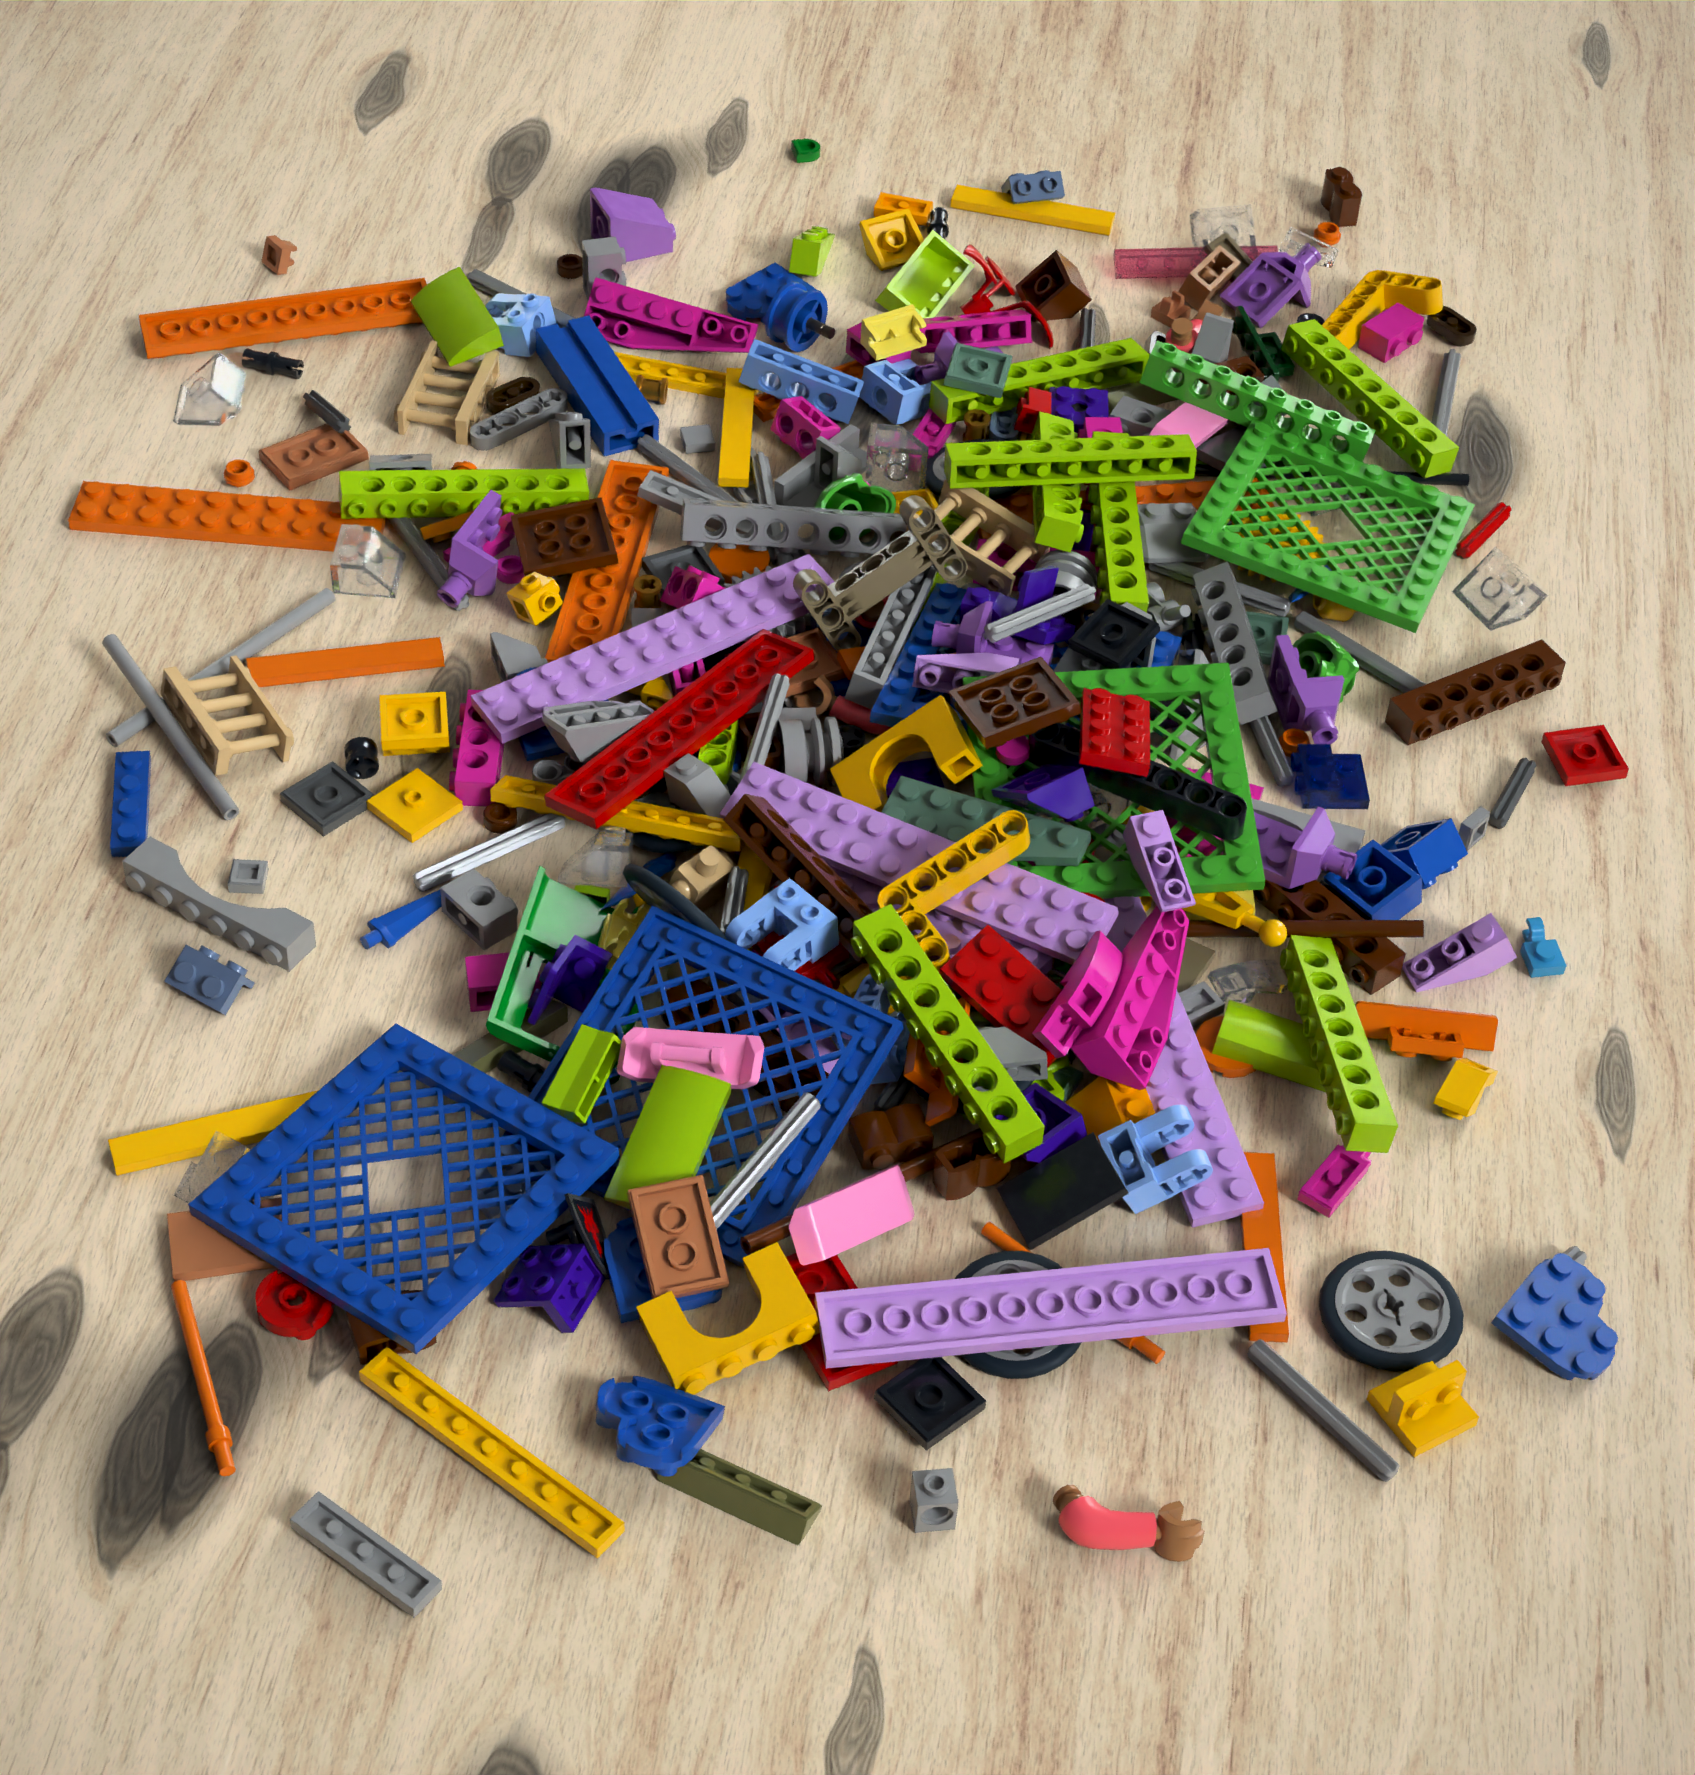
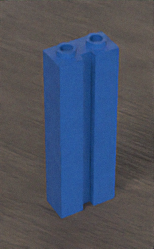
M589 315L568 320V324L564 328H560L557 323L536 328V353L558 387L567 393V400L573 410L577 413H582L583 418L590 419V436L604 457L638 448L639 443L637 441L645 434L650 435L659 442V418Z

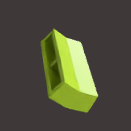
M582 1024L542 1101V1105L570 1121L585 1124L619 1057L621 1040L614 1033L597 1030Z

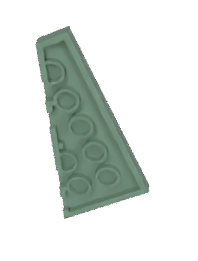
M901 776L881 813L957 842L1003 812L1016 809ZM1019 811L1025 815L1028 821L1030 845L1022 854L1007 862L1008 864H1012L1013 861H1033L1035 865L1045 866L1079 865L1091 842L1090 831ZM1012 830V831L1008 832L1007 834H1009V835H1015V834L1019 833L1020 831H1018V830ZM990 849L979 850V852L981 853H987L990 851Z

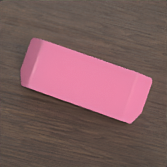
M1185 402L1159 421L1148 436L1189 434L1195 448H1197L1231 420Z
M633 1027L622 1037L617 1072L619 1075L633 1081L654 1083L661 1065L723 1080L731 1083V1089H747L759 1082L764 1045L760 1036Z
M898 1164L794 1210L789 1230L800 1264L808 1265L826 1260L913 1219L915 1215L904 1176Z

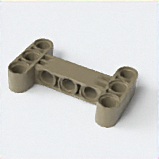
M911 495L905 498L900 505L899 513L909 529L906 533L829 586L812 569H804L795 575L793 580L795 592L837 652L841 649L855 648L861 645V636L851 622L930 566H933L942 578L949 582H956L965 576L967 572L965 558L935 511L922 497ZM923 510L922 514L918 518L913 519V516L917 511ZM939 534L934 542L928 543L932 536ZM954 559L951 565L944 567L948 560ZM817 584L813 591L805 592L810 585ZM833 608L829 615L822 616L826 609ZM848 632L845 638L838 640L842 633Z

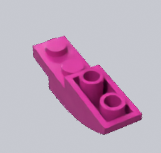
M1100 930L1094 933L1060 982L1064 986L1063 990L1032 1033L1055 1058L1065 1057L1082 1030L1092 1028L1109 1000L1120 975L1123 954Z

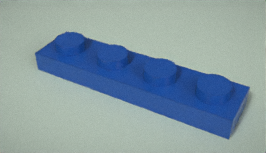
M150 751L116 752L110 841L112 857H127L148 839L151 777Z

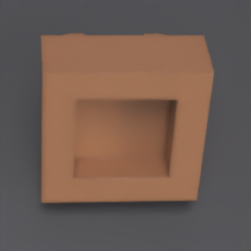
M276 235L266 236L261 262L277 275L287 274L288 267L294 265L295 262L290 258V254L297 251V247L290 241L279 239Z
M1174 290L1172 291V297L1165 296L1160 303L1152 307L1151 317L1171 328L1175 319L1190 318L1191 308L1184 304V295Z

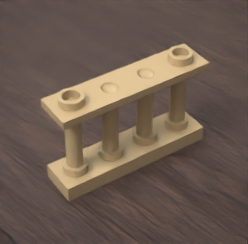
M431 340L426 352L423 351L421 353L420 364L401 403L395 406L394 421L398 422L399 434L405 435L411 421L451 427L452 431H455L456 444L468 446L470 428L479 422L486 407V395L490 390L494 389L500 376L499 351L492 350L487 352L483 360H479L478 363L464 361L450 367L444 357H438L437 341ZM438 368L476 375L475 378L465 380L434 375ZM428 386L468 393L459 398L428 393L426 389ZM422 403L459 409V412L454 413L452 416L417 410V408Z
M947 479L944 480L939 498L941 504L934 511L940 521L951 510L966 519L950 535L967 562V572L965 575L990 591L1000 592L1010 597L1016 578L1013 575L1014 572L1028 558L1037 563L1041 556L1049 552L1050 547L1034 542V526L974 488L950 489ZM915 513L913 519L918 518L919 515ZM978 526L992 536L975 551L962 543V541ZM939 534L932 536L928 543L934 542ZM1004 542L1017 552L1003 567H1000L987 558ZM950 559L946 563L951 565L954 559Z
M237 655L230 656L228 674L191 681L183 678L176 666L163 668L160 694L215 776L228 773L229 760L235 754L273 747L282 762L289 761L290 750L294 745L293 732L289 727H286L251 677L250 670L244 667ZM231 687L236 695L202 701L194 693ZM245 707L250 715L215 721V719H211L208 713ZM259 727L264 734L232 742L225 739L222 735L223 733Z

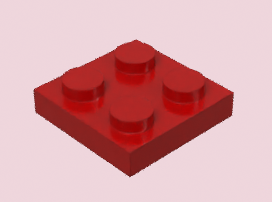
M1604 725L1545 732L1543 734L1541 742L1565 787L1627 777L1629 768Z

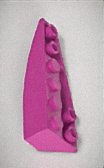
M595 277L584 316L589 315L606 341L632 349L749 353L759 326L758 324Z
M1156 906L1121 952L1123 954V963L1109 1000L1092 1028L1082 1030L1071 1046L1073 1052L1090 1073L1138 1090L1146 1088L1168 1039L1189 926V919L1182 908L1161 913L1158 906Z

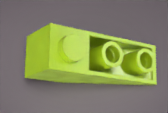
M812 226L811 229H807V231L793 238L789 272L815 277L821 274L835 234L828 233V228Z

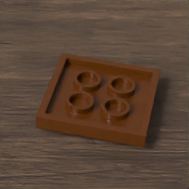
M602 497L511 515L525 576L537 572L543 576L552 577L618 563L617 552Z
M1042 657L949 691L951 703L986 749L1002 746L1007 741L1023 735L1033 734L1041 728L1065 722L1070 717L1081 714L1079 701Z

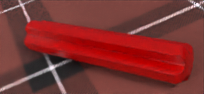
M1503 502L1498 503L1457 544V549L1455 550L1457 556L1468 559L1510 517V512L1512 511L1510 505L1506 506Z

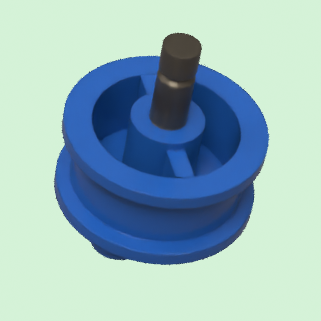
M799 282L780 285L762 319L769 339L777 343L785 342L786 346L795 352L808 349L817 340L819 335L828 339H832L835 335V329L825 324L828 312L825 296L818 291H808Z

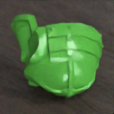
M853 473L845 475V477L826 486L820 493L815 503V508L894 513L896 499L889 490L880 486H869L863 480L862 475ZM840 526L833 527L829 531L828 537L831 540L840 539L844 534V528ZM864 529L860 533L859 538L871 532V529Z
M1319 631L1316 633H1306L1293 644V647H1296L1299 652L1300 667L1306 670L1307 678L1343 675L1344 683L1340 704L1343 701V696L1348 694L1354 686L1359 665L1351 657L1350 653L1329 635L1321 634Z

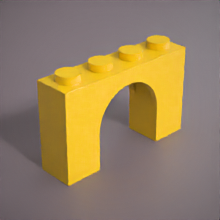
M939 695L830 768L842 797L881 812L888 800L886 785L891 772L898 763L914 753L932 752L938 767L954 784L983 765L957 712L942 695Z
M778 1242L742 1258L747 1278L761 1303V1308L754 1322L736 1335L716 1338L697 1332L685 1318L672 1290L636 1307L642 1328L672 1387L686 1393H699L709 1384L724 1377H733L740 1373L742 1369L759 1361H767L776 1356L778 1352L795 1344H804L812 1339L814 1335L820 1333L816 1311Z

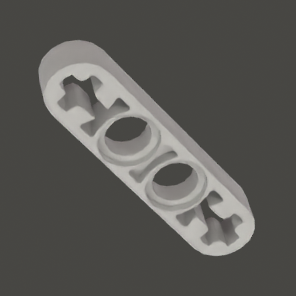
M550 388L474 424L470 428L471 446L481 451L490 450L548 422L549 419H554L555 413L567 411V393L558 388ZM527 412H535V413H537V414L527 415V414H524V413H527ZM508 423H509V424H514V425H512V426H501L502 424H508Z

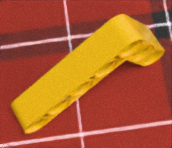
M1384 270L1368 272L1322 326L1350 350L1360 338L1362 324L1396 303L1402 304L1417 314L1433 315L1442 311V282L1433 277Z
M1016 810L1003 812L880 891L877 899L879 909L889 904L902 905L896 909V912L910 931L921 930L919 934L913 936L928 958L933 955L941 956L939 960L931 961L938 972L951 959L945 940L925 914L1027 850L1030 845V833L1025 815ZM1012 830H1018V831H1020L1019 833H1017V834H1015V835H1009V834H1007L1008 832H1010V831H1012ZM981 849H990L987 853H977ZM953 867H960V868H961L959 871H956V872H949V871H948L949 869H951V868H953ZM923 886H931V888L926 891L918 890Z

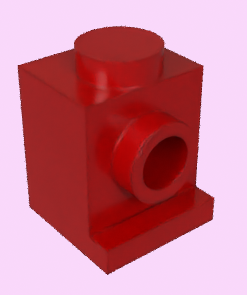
M1029 387L1024 397H1020L1016 409L1018 417L1014 430L1032 434L1039 411L1051 414L1052 392Z

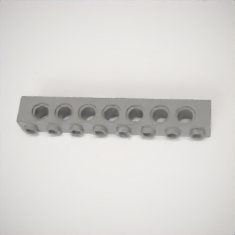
M683 498L680 536L682 541H687V545L704 547L706 542L718 543V547L725 549H735L736 545L739 544L749 545V549L755 551H767L768 546L780 547L779 551L786 553H798V549H810V553L815 555H828L829 551H840L841 556L859 557V553L874 555L890 544V536L893 532H905L907 525L901 518V515L897 513ZM713 517L720 519L722 524L717 531L711 532L705 529V523L708 519ZM741 520L752 522V529L748 533L741 534L736 531V526ZM780 522L783 524V530L779 535L771 536L767 533V528L771 523ZM804 524H810L814 527L812 535L807 538L798 536V530ZM833 527H843L844 534L840 539L831 540L828 537L829 531ZM864 529H873L875 535L871 541L862 542L859 540V535Z

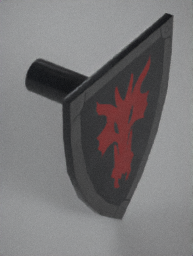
M569 1193L564 1194L573 1220L547 1231L546 1238L549 1244L555 1245L566 1239H569L570 1244H585L595 1264L608 1280L609 1274L604 1258L606 1234L594 1199Z

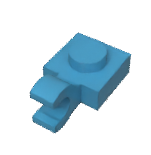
M1540 917L1527 918L1526 923L1529 929L1522 931L1525 942L1522 944L1520 953L1530 977L1564 974L1567 965L1556 939H1545L1544 924Z

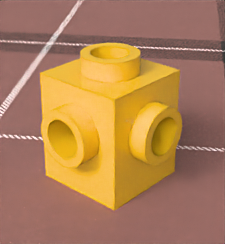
M537 572L523 577L519 584L506 593L517 618L534 626L550 618L563 604L557 582L553 578L543 576Z

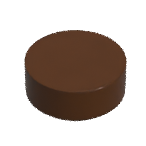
M576 254L561 256L557 260V273L567 279L581 277L583 275L582 257Z
M498 802L489 804L483 812L484 826L490 832L502 834L515 828L518 822L516 808H510Z

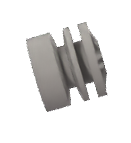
M1050 551L1041 556L1034 569L1048 566L1059 568L1053 596L1084 584H1089L1090 587H1095L1097 590L1098 573L1095 566L1088 558L1077 552Z
M813 718L810 725V733H805L800 719L778 720L776 738L779 740L782 750L781 773L806 783L808 773H812L816 786L823 787L826 772L829 785L837 786L830 768L844 759V749L836 718H825L824 732H822L819 718Z

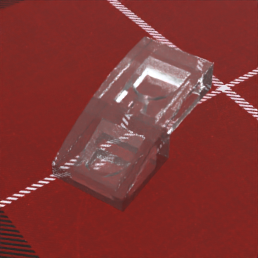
M1254 960L1236 963L1213 970L1207 976L1223 1002L1232 1000L1250 1003L1256 993L1284 994L1288 989V980L1276 960Z
M215 1131L199 1163L191 1161L174 1196L190 1203L248 1153L251 1148L223 1133Z

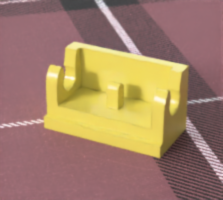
M913 304L862 319L860 343L878 361L926 346L927 338L919 329L925 328L926 323L915 310Z
M625 898L618 903L612 914H607L598 947L613 954L607 967L611 970L652 906L644 903L638 908L636 914H628L625 909L628 906L629 899Z

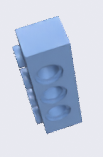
M754 339L738 381L751 389L768 393L780 400L802 396L824 415L832 420L841 421L849 424L864 381L756 339Z

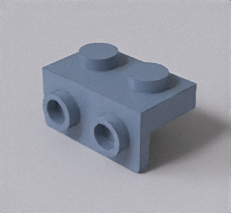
M1044 170L1027 175L1017 173L1010 175L1001 186L1002 193L1011 194L1013 204L1063 199L1065 196L1061 171L1050 172L1049 170Z
M185 945L164 981L224 1015L227 1014L242 986L245 985L252 989L255 984L245 977L248 970L230 960L226 966L219 963L217 960L220 955L201 945L198 951Z

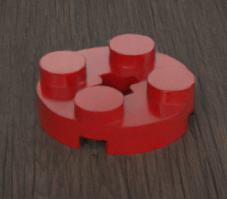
M278 1270L268 1274L261 1281L255 1295L259 1323L276 1335L295 1337L298 1340L312 1338L316 1334V1330L322 1328L329 1321L335 1308L334 1303L286 1273L278 1274ZM297 1296L302 1297V1303L299 1305L291 1306L287 1302L288 1299L295 1300Z

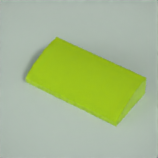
M932 230L875 301L888 311L913 304L915 310L922 318L935 317L975 265Z
M460 266L430 282L411 300L413 308L432 339L437 341V347L450 367L504 346L498 325Z
M1229 1000L1212 1054L1251 1064L1254 1069L1326 1092L1324 1086L1319 1082V1070L1316 1062L1311 1058V1046L1308 1038L1304 1037L1302 1023Z
M661 1065L605 1193L604 1200L631 1210L627 1196L628 1190L696 1176L731 1095V1083L698 1072Z

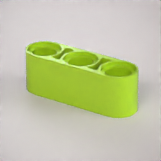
M738 720L701 747L698 759L713 769L723 785L728 782L733 769L738 747Z

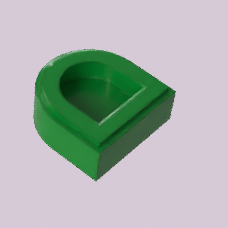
M813 139L791 140V149L797 163L813 162L819 159L821 146L817 141Z

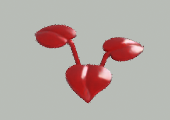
M969 244L964 249L963 254L970 256L982 266L986 281L971 296V299L960 306L964 314L1024 308L1035 316L1045 328L1049 349L1052 348L1054 339L1051 328L1042 314L1029 301H1022L993 311L990 310L994 305L989 297L1003 284L1012 296L1015 295V291L999 266L988 256L984 259L981 253L973 245ZM993 281L995 285L988 292L985 293L984 291Z

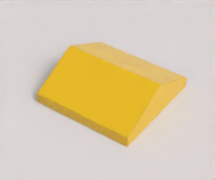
M909 208L863 220L859 223L866 255L880 271L904 265L924 241Z

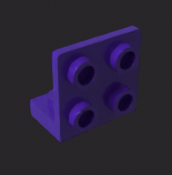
M1048 566L1025 571L1018 583L1019 597L1017 606L1013 609L1012 614L1052 598L1059 568ZM1059 615L1014 635L1046 645L1070 639L1074 634L1075 625L1066 623L1065 617Z
M577 935L573 936L567 946L561 944L552 962L548 961L540 975L541 988L535 990L527 1007L532 1009L528 1023L535 1025L553 998L583 1013L597 992L613 954Z
M585 1244L529 1246L521 1253L519 1261L509 1277L503 1282L502 1288L494 1299V1303L498 1308L542 1306L561 1333H573L606 1278L595 1264Z

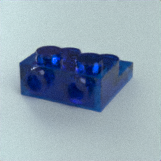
M1298 744L1297 751L1291 753L1290 767L1293 772H1296L1294 783L1295 795H1300L1303 809H1317L1318 806L1324 809H1368L1370 798L1361 754H1332L1330 744Z

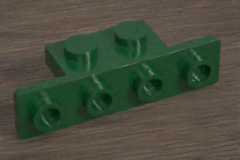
M1236 306L1235 317L1231 319L1234 320L1232 332L1237 335L1241 349L1247 353L1249 358L1264 374V380L1271 375L1274 376L1277 382L1279 377L1292 376L1295 366L1290 357L1281 350L1282 343L1276 332L1258 334L1243 306Z

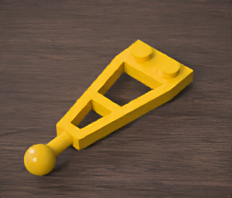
M1233 891L1193 894L1196 902L1195 906L1182 908L1185 911L1233 929L1244 925L1259 933L1261 941L1269 947L1280 946L1287 937V929L1281 921L1276 919L1264 921L1253 915L1254 906ZM1214 900H1217V901H1219L1221 904H1223L1224 906H1226L1227 908H1225V907H1223V906H1220V905H1217V904L1212 903V902H1213Z

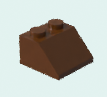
M1057 250L1015 286L1021 301H1029L1046 321L1072 318L1092 301L1078 268ZM1031 314V321L1039 322L1036 319V317Z

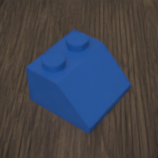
M1452 818L1408 825L1380 844L1422 877V890L1434 885L1437 882L1436 877L1440 874L1448 873L1457 868V862L1468 854Z
M1374 839L1355 852L1357 860L1347 880L1331 872L1324 876V882L1373 920H1400L1422 903V877Z

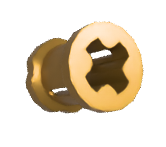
M638 375L636 386L645 399L659 401L660 404L665 405L668 393V379H644L643 375Z
M979 409L967 411L964 415L966 431L963 433L962 441L988 439L986 429L990 424V415Z
M653 575L637 577L633 584L634 591L637 593L634 608H661V601L659 599V593L662 589L661 580Z

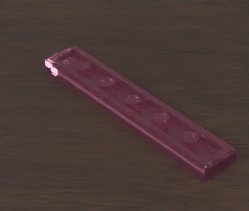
M1277 245L1240 246L1252 262L1262 252H1278ZM1205 247L1115 249L1113 253L1116 279L1187 277L1208 254L1204 251Z

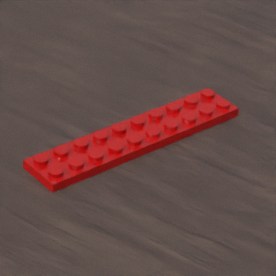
M762 629L544 795L546 806L597 830L665 777L663 770L686 754L693 755L765 699L774 674L786 675L790 679L814 661L813 649Z

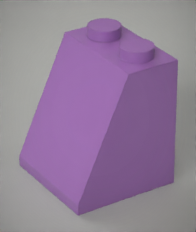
M596 187L590 188L591 236L593 239L616 236L619 247H624L626 262L673 252V240L676 239L675 228L672 223L669 224L663 209H659L653 199Z

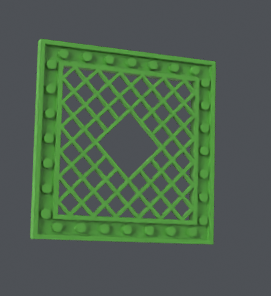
M1252 421L1185 530L1181 544L1416 633L1469 521L1475 504L1468 502L1463 497L1441 492L1434 486H1425L1414 482L1407 476L1385 471L1378 465L1366 464L1355 460L1351 455L1331 451L1324 445L1313 444L1299 439L1295 434L1283 433L1272 429L1268 424ZM1282 461L1285 466L1276 467L1273 462ZM1264 463L1268 468H1261ZM1301 472H1310L1314 477L1305 478ZM1292 473L1296 479H1286L1283 474ZM1274 475L1277 480L1268 481L1265 476ZM1256 477L1260 482H1252V481H1253L1254 478ZM1338 482L1341 488H1332L1329 483ZM1311 484H1320L1324 489L1315 490ZM1302 485L1306 491L1297 492L1293 486ZM1284 487L1288 493H1278L1275 488ZM1266 489L1269 494L1260 495L1257 490ZM1247 491H1248V492L1250 493V495H1251V496H1246V497H1244V495H1245V493H1246ZM1357 493H1366L1370 498L1361 499ZM1348 494L1352 500L1343 501L1339 495ZM1330 496L1334 502H1325L1321 497ZM1303 498H1312L1316 503L1307 504ZM1294 499L1298 505L1289 506L1285 500ZM1276 501L1280 507L1271 508L1266 502ZM1258 503L1261 509H1251L1248 504ZM1394 503L1398 509H1389L1385 504ZM1238 505H1240V507L1243 509L1241 511H1235ZM1376 505L1380 510L1371 511L1368 506ZM1349 507H1359L1362 512L1353 513ZM1340 508L1365 539L1320 544L1295 513ZM1277 514H1286L1290 519L1280 520ZM1414 514H1422L1426 519L1417 520ZM1258 516H1268L1271 521L1262 522ZM1395 516H1405L1408 521L1400 522ZM1249 517L1253 523L1243 524L1240 518ZM1386 517L1391 523L1382 524L1378 518ZM1230 519H1231L1232 522H1233L1235 525H1227V524H1228V522H1229ZM1369 519L1373 525L1364 526L1360 520ZM1296 526L1300 532L1291 533L1287 527ZM1431 526L1429 532L1424 528ZM1278 528L1282 534L1272 535L1268 529ZM1415 528L1419 534H1410L1406 529ZM1259 530L1263 536L1254 537L1250 531ZM1397 530L1402 536H1392L1389 531ZM1235 532H1241L1245 538H1242ZM1370 532H1380L1383 537L1374 538ZM1307 539L1311 545L1301 546L1297 540ZM1288 541L1292 547L1283 548L1279 542ZM1417 541H1424V542H1423L1422 546H1420ZM1408 542L1412 548L1403 549L1399 543ZM1263 543H1270L1274 549ZM1390 544L1394 550L1385 551L1381 545ZM1372 546L1376 552L1367 553L1363 547ZM1354 548L1358 554L1349 555L1344 549ZM1335 550L1340 556L1330 557L1326 551ZM1317 552L1321 558L1312 559L1308 553ZM1292 554H1299L1303 560ZM1417 555L1415 561H1413L1410 557ZM1401 557L1405 563L1396 564L1392 558ZM1383 559L1387 565L1378 566L1373 560ZM1364 561L1369 567L1359 568L1355 562ZM1346 563L1350 569L1341 570L1337 564ZM1321 565H1328L1332 571ZM1410 570L1407 576L1403 573V571ZM1393 572L1398 578L1388 579L1384 573ZM1375 574L1379 580L1370 581L1366 575ZM1351 576H1357L1361 582ZM1402 585L1400 591L1395 586ZM1381 587H1386L1390 593H1388L1386 590L1382 589Z
M1229 663L1055 672L1079 701V704H1081L1083 688H1102L1112 694L1122 696L1137 695L1144 700L1150 701V705L1161 712L1154 721L1150 720V733L1154 731L1166 739L1158 748L1150 744V760L1154 761L1158 758L1169 765V768L1206 783L1208 782L1201 777L1210 769L1212 785L1236 794L1246 802L1247 811L1244 831L1235 840H1219L1209 833L1180 821L1170 829L1175 845L1183 849L1179 853V857L1192 894L1263 890L1265 887V876ZM987 676L963 677V685ZM1192 699H1199V704ZM1174 700L1168 707L1159 702ZM1181 703L1195 710L1187 719L1174 712ZM1200 715L1204 731L1192 724ZM1074 716L1062 722L1064 725L1068 722L1080 730V721L1075 719ZM1167 717L1180 724L1172 734L1159 726ZM967 724L968 737L983 765L972 773L974 797L1035 815L1037 812L1026 810L1021 806L994 797L991 790L1015 779L1016 777L1012 774L1021 766L1029 771L1039 767L1027 759L1024 763L1010 766L1007 769L1006 764L997 758L996 747L986 749ZM1186 729L1199 737L1191 746L1178 739ZM1204 742H1206L1208 758L1197 751ZM1171 744L1184 751L1176 761L1163 753ZM1190 756L1204 764L1196 773L1182 765ZM1134 802L1116 820L1094 806L1088 809L1091 813L1084 820L1079 821L1077 819L1069 822L1074 827L1090 831L1091 838L1094 840L1087 847L1078 866H1032L1027 861H1013L1011 864L1078 892L1091 893L1102 899L1151 896L1135 870L1130 855L1126 853L1128 850L1126 844L1124 843L1119 848L1107 840L1115 830L1123 834L1126 827L1122 823L1130 815L1143 814L1137 810L1140 805ZM1096 817L1110 825L1102 834H1098L1088 827ZM1052 818L1051 820L1059 822L1062 819ZM1183 826L1198 834L1189 844L1175 835ZM1203 839L1217 847L1209 856H1205L1195 849ZM1100 844L1114 853L1106 862H1102L1091 855Z

